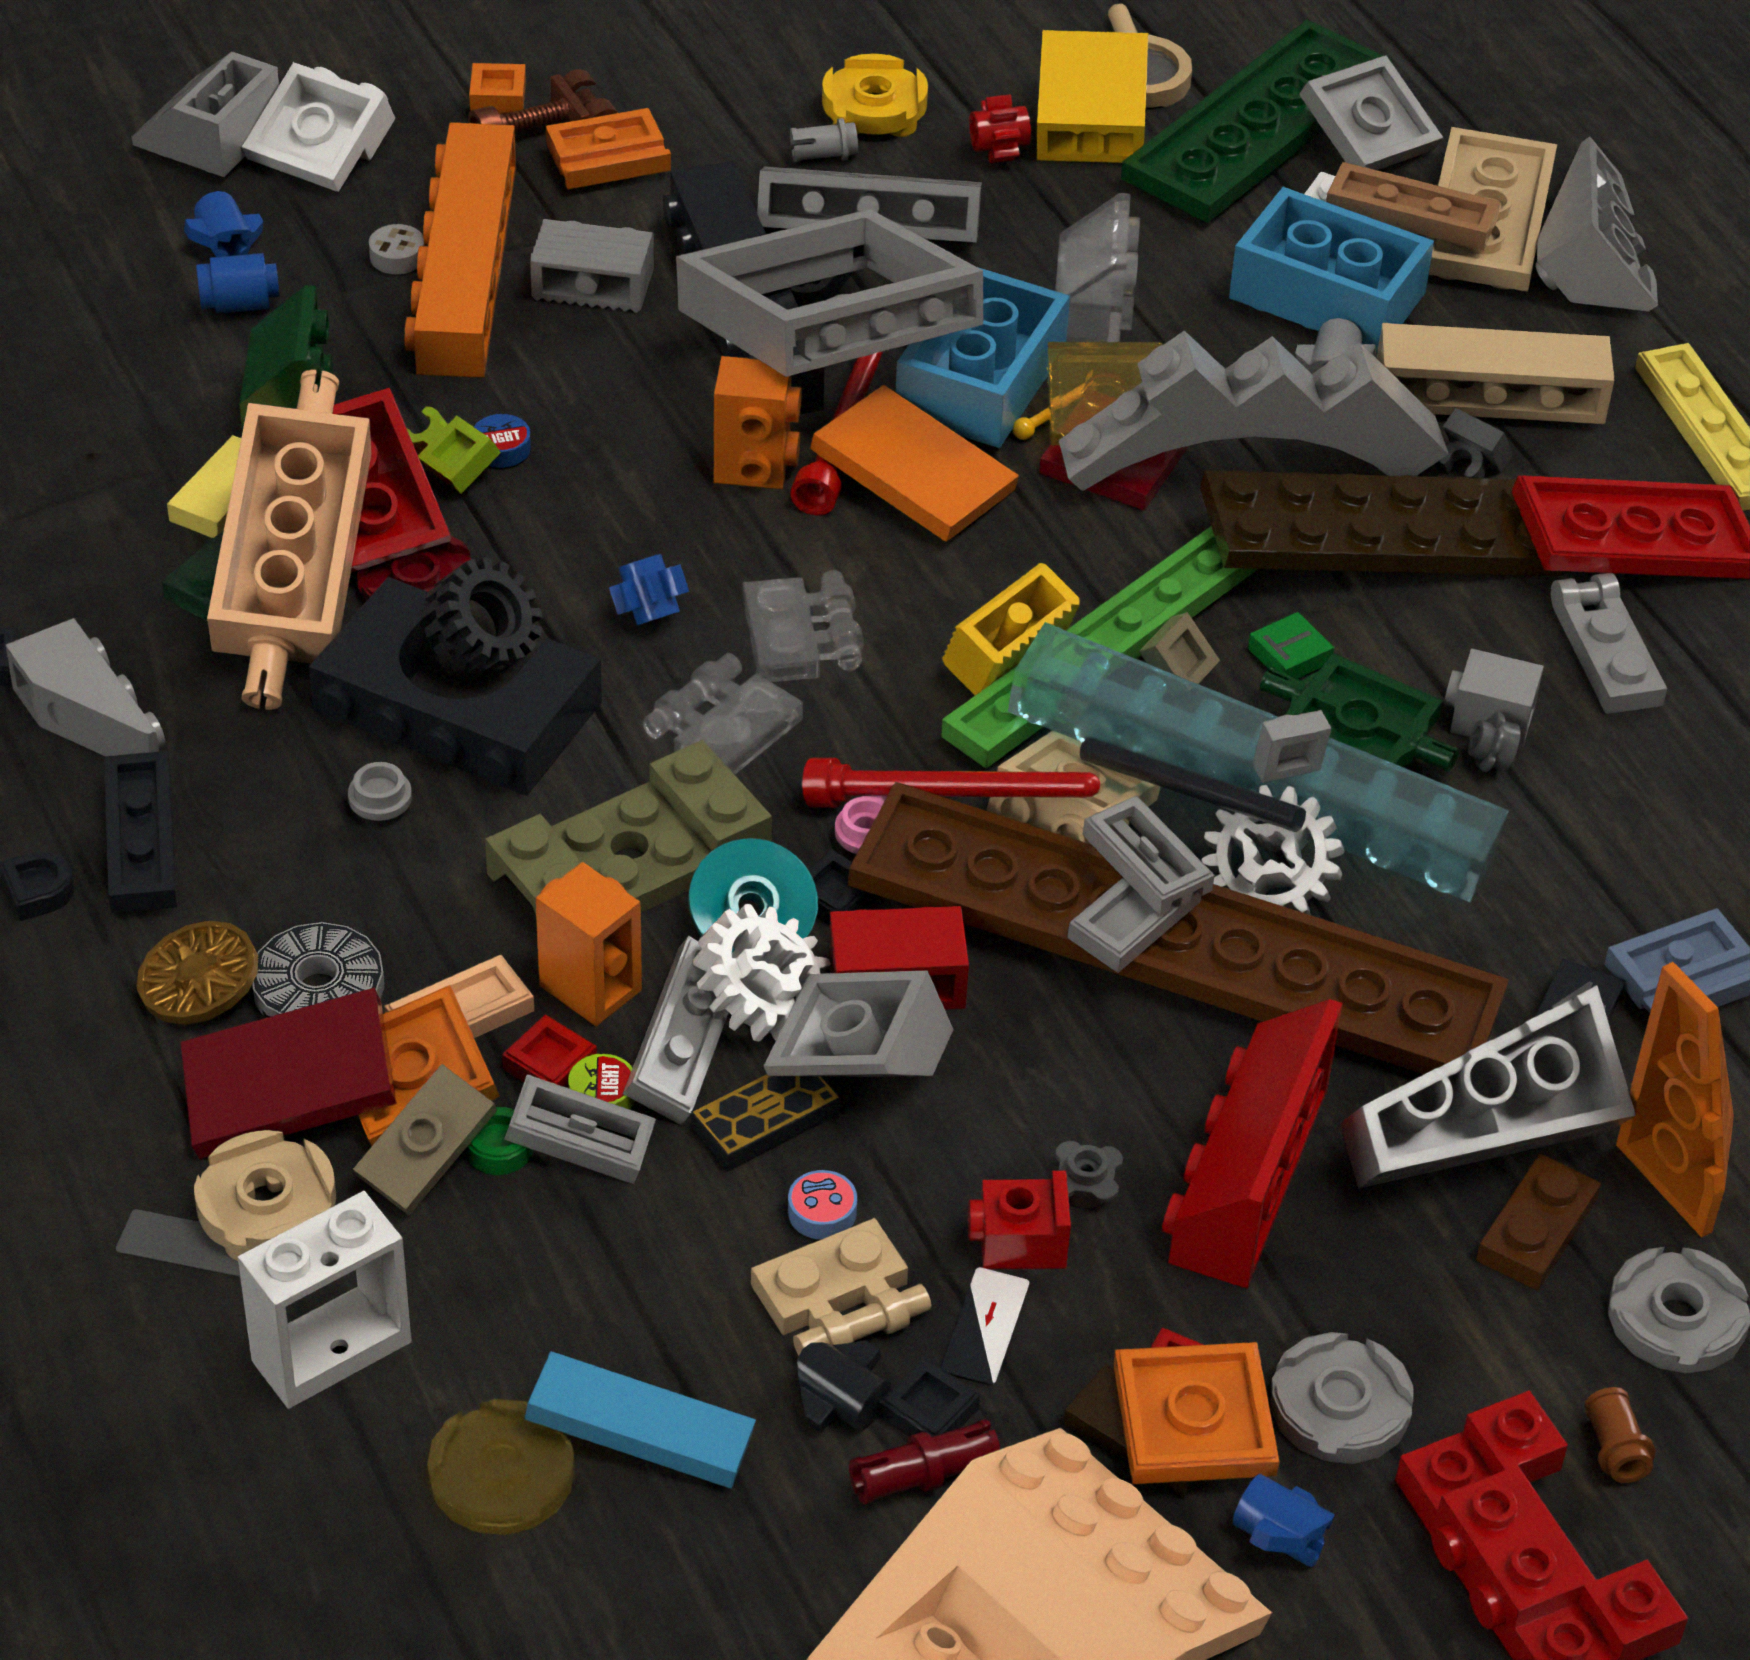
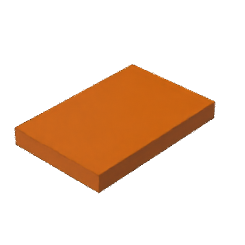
M885 385L876 389L815 432L810 449L945 542L949 541L1015 491L1019 478L1018 474Z

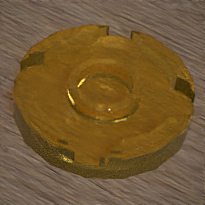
M495 1399L479 1403L480 1410L471 1411L465 1416L460 1411L444 1423L431 1443L427 1466L434 1500L452 1521L478 1533L507 1535L532 1529L556 1514L571 1492L575 1462L570 1439L568 1441L567 1436L561 1431L525 1420L528 1404L526 1401Z

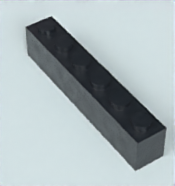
M734 161L670 171V194L663 195V211L668 227L676 226L677 245L680 255L766 235ZM790 287L761 294L787 310L798 307ZM720 336L722 356L757 359ZM796 341V347H793V356L799 354L798 341ZM825 367L791 375V386L801 387L800 414L824 410Z

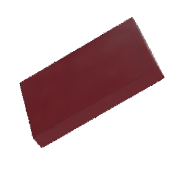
M375 987L181 1042L191 1142L199 1159L209 1157L218 1146L245 1133L271 1130L283 1132L284 1136L397 1104L382 1004Z

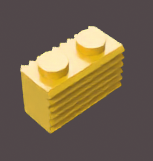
M1039 563L955 627L956 631L952 633L951 643L947 645L948 649L944 651L945 655L942 657L944 665L974 695H977L1066 631L1079 607V597L1046 564Z

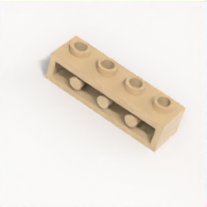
M1382 323L1377 359L1433 414L1451 415L1453 410L1457 408L1475 417L1605 424L1614 385L1610 336Z

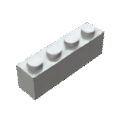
M765 166L760 170L757 215L763 227L790 229L871 209L924 239L976 242L978 238L982 182Z

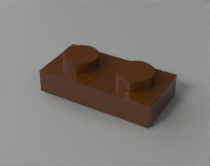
M1539 1154L1481 1241L1476 1261L1539 1291L1596 1203L1602 1183L1547 1156Z

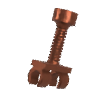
M575 69L568 72L564 77L560 74L551 76V103L505 114H499L494 106L479 108L469 112L468 123L514 125L515 133L561 121L571 122L616 114L618 111L609 100L605 98L596 99L589 88L575 93L582 86L596 85V82L587 71Z

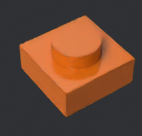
M473 63L469 93L470 111L488 106H494L499 114L523 110L526 89V64Z

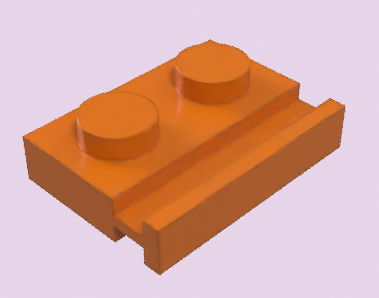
M649 108L546 126V144L560 175L565 177L567 189L671 171V152L669 149H665L664 138Z

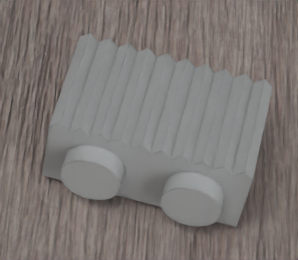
M543 219L540 233H538V240L536 239V245L534 246L533 253H531L532 297L537 301L544 298L547 302L554 299L559 304L564 300L569 305L576 302L583 306L587 303L591 308L597 304L602 309L609 306L611 309L616 310L620 307L624 312L631 309L637 313L642 309L654 269L653 232L638 231L628 227L614 228L582 224L577 221L564 222Z

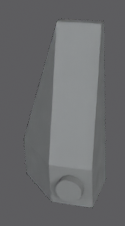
M1591 137L1581 142L1537 239L1536 270L1548 288L1551 290L1559 288L1570 302L1650 311L1658 306L1657 281L1653 270L1647 264L1641 267L1637 257L1646 248L1642 237L1635 232L1629 219L1635 214L1622 175Z

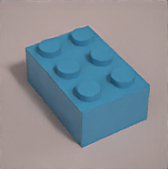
M1282 187L1235 245L1229 298L1252 306L1259 311L1271 313L1319 331L1323 323L1330 319H1347L1355 323L1361 330L1363 336L1362 344H1376V352L1378 353L1382 323L1403 324L1426 293L1434 240Z
M980 268L983 270V325L909 344L897 361L896 393L958 435L1000 448L1012 431L1014 422L1021 417L1066 349L1070 295Z

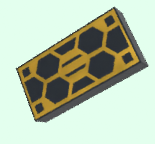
M765 1073L690 1111L691 1128L728 1171L841 1113V1097L823 1076H768Z

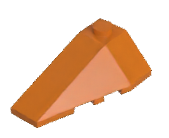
M1674 962L1662 966L1629 1092L1636 1116L1621 1124L1616 1146L1702 1238L1713 1231L1725 1191L1734 1113L1719 1009Z

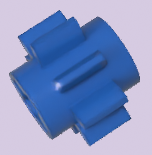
M658 554L618 567L623 582L609 587L618 615L632 611L636 624L640 625L680 612L675 596L689 592L681 564L666 568L662 554Z

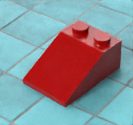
M390 387L334 404L332 414L368 418L370 423L371 460L351 573L451 541L450 532Z

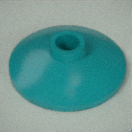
M753 838L738 839L717 847L700 862L689 886V912L693 924L701 937L728 909L737 914L739 912L738 904L745 900L753 901L759 906L761 914L758 917L768 907H773L776 910L779 923L785 925L792 918L798 920L796 934L802 939L808 937L816 920L818 910L817 890L807 867L791 851L767 840Z

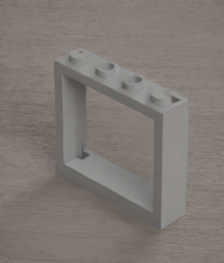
M871 209L676 256L678 310L786 377L983 325V270ZM864 245V256L853 258V247ZM864 268H869L894 282L789 310L761 295ZM796 341H798L799 354L793 356V347H796Z

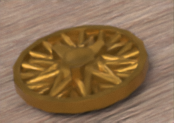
M209 920L186 925L165 936L147 953L138 970L137 991L148 1012L164 1022L187 1025L207 1021L231 1009L248 993L258 973V954L247 933L231 923Z

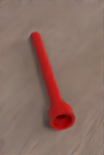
M884 351L856 358L832 420L866 397ZM817 455L815 462L802 467L798 471L790 490V496L794 505L804 513L817 516L825 515L832 511L841 491V481L836 471L837 467Z
M816 757L807 760L802 777L803 796L810 808H837L841 802H848L852 796H888L894 782L942 797L1091 798L1100 790L1099 778L1090 772L852 770L849 764H841L838 758Z

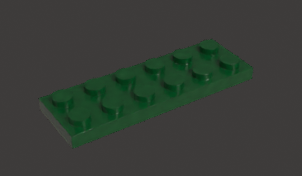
M1307 19L1122 161L1121 179L1208 223L1323 131V128L1299 95L1308 81L1382 57L1383 55Z

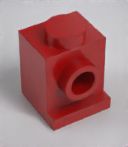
M1052 1171V1179L982 1180L981 1199H969L968 1237L969 1241H981L983 1268L1066 1269L1071 1230L1066 1171Z

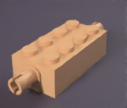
M307 370L302 373L296 409L248 403L207 621L212 651L251 656L245 689L242 692L241 699L247 705L260 709L263 687L264 696L267 697L265 709L272 710L281 706V695L288 661L311 664L341 631L371 460V438L368 418L332 414L339 380L335 375L327 371H322L319 391L318 385L315 384L316 370Z

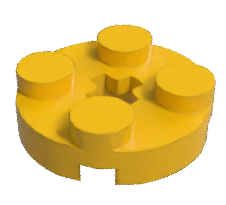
M885 54L852 56L845 59L843 69L833 74L832 67L823 78L822 105L825 113L833 120V125L837 124V119L843 118L845 123L854 122L857 135L860 133H890L898 137L909 136L916 131L917 121L925 114L927 109L928 82L925 75L918 68L916 76L912 72L905 70L904 60L895 56Z

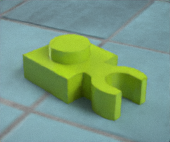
M425 407L421 412L430 422L428 428L418 434H414L407 429L419 460L430 473L462 494L501 452L489 437L457 415L447 424L435 408Z

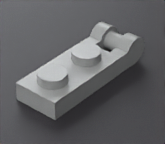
M1613 573L1597 574L1592 576L1590 582L1577 583L1573 578L1553 581L1551 585L1552 606L1605 714L1663 706L1667 687L1620 598V588L1616 576ZM1594 605L1596 610L1585 612L1584 606Z

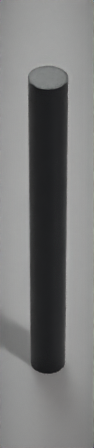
M1091 736L1085 738L1080 747V758L1083 761L1292 832L1300 831L1304 825L1306 811L1303 807Z

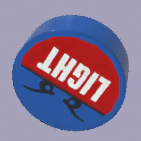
M495 414L487 416L475 424L474 428L489 437L501 452L489 466L497 468L511 467L524 461L530 454V428L521 418L509 414Z

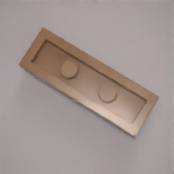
M1342 162L1327 192L1326 198L1327 203L1411 233L1447 241L1459 247H1471L1483 251L1497 222L1501 203L1500 201Z

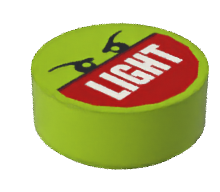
M611 1054L587 1056L578 1061L569 1073L568 1085L571 1090L629 1110L635 1100L623 1094L632 1071V1066L618 1056Z

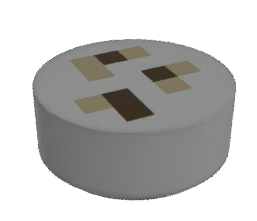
M392 224L377 229L369 238V252L372 265L388 274H406L417 269L419 246H425L422 233L414 227L403 224Z

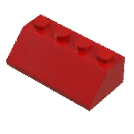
M1328 999L1258 1023L1248 1048L1236 1046L1225 1079V1084L1231 1086L1227 1097L1216 1094L1209 1109L1205 1124V1133L1211 1134L1206 1145L1195 1143L1191 1150L1184 1173V1182L1189 1183V1187L1185 1196L1174 1193L1167 1207L1162 1232L1172 1235L1169 1264L1248 1289L1328 1090L1343 1003Z

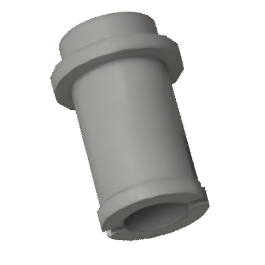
M840 118L837 119V124L799 129L790 128L791 145L813 143L794 146V149L791 150L794 163L803 160L841 156L842 161H848V155L858 154V138L854 122L845 123L844 119Z

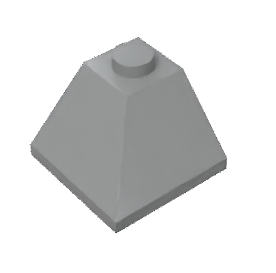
M928 971L809 974L764 1064V1069L768 1076H933L954 1029Z

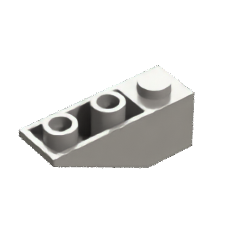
M74 618L6 644L13 690L40 727L103 756L159 752V748L165 746L164 733L155 715L152 712L145 714L142 712L128 678L124 674L118 676L114 674L110 668L105 648L97 637L89 639Z

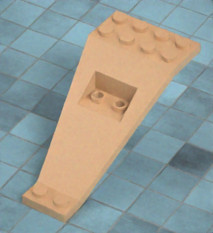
M1058 1428L971 1460L806 1660H1207L1259 1636L1272 1612L1251 1594L1248 1586L1241 1579L1225 1572L1196 1546L1194 1539L1186 1531L1171 1525L1147 1504L1137 1488L1119 1479L1092 1456L1088 1446L1083 1441L1071 1434H1067L1062 1428Z

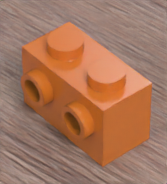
M721 356L714 391V483L783 489L787 466L797 467L800 451V432L790 431V422L798 423L801 387L791 386V376H784L758 359Z
M581 862L562 878L550 881L536 897L539 986L597 1027L642 991L641 902L627 893L617 880L611 877H604L584 862Z

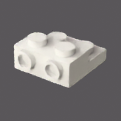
M293 62L241 148L248 160L339 192L359 157L371 160L394 122L395 116L388 103L387 96L376 86L369 83L357 85L340 79L326 68L315 67L312 69Z

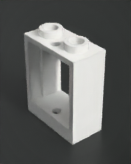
M365 1191L237 1256L251 1359L288 1409L412 1342L403 1239ZM333 1260L338 1261L337 1264L333 1266H325ZM356 1270L358 1285L356 1288L287 1323L286 1306ZM337 1346H344L347 1348V1351L336 1354L332 1352V1349Z

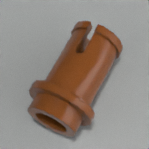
M1609 1387L1598 1390L1590 1395L1584 1404L1586 1415L1591 1420L1601 1447L1598 1461L1602 1471L1611 1475L1615 1481L1620 1483L1635 1482L1646 1477L1653 1468L1652 1460L1655 1457L1656 1449L1652 1440L1641 1433L1630 1406V1398L1627 1391L1618 1387Z

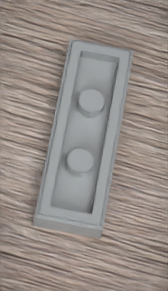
M690 936L678 948L623 1094L680 1125L690 1116V1111L694 1108L729 1013L726 1009L713 1012L709 1006L716 999L714 992L698 989L697 982L707 971L693 965V959L702 948L699 946L698 941Z

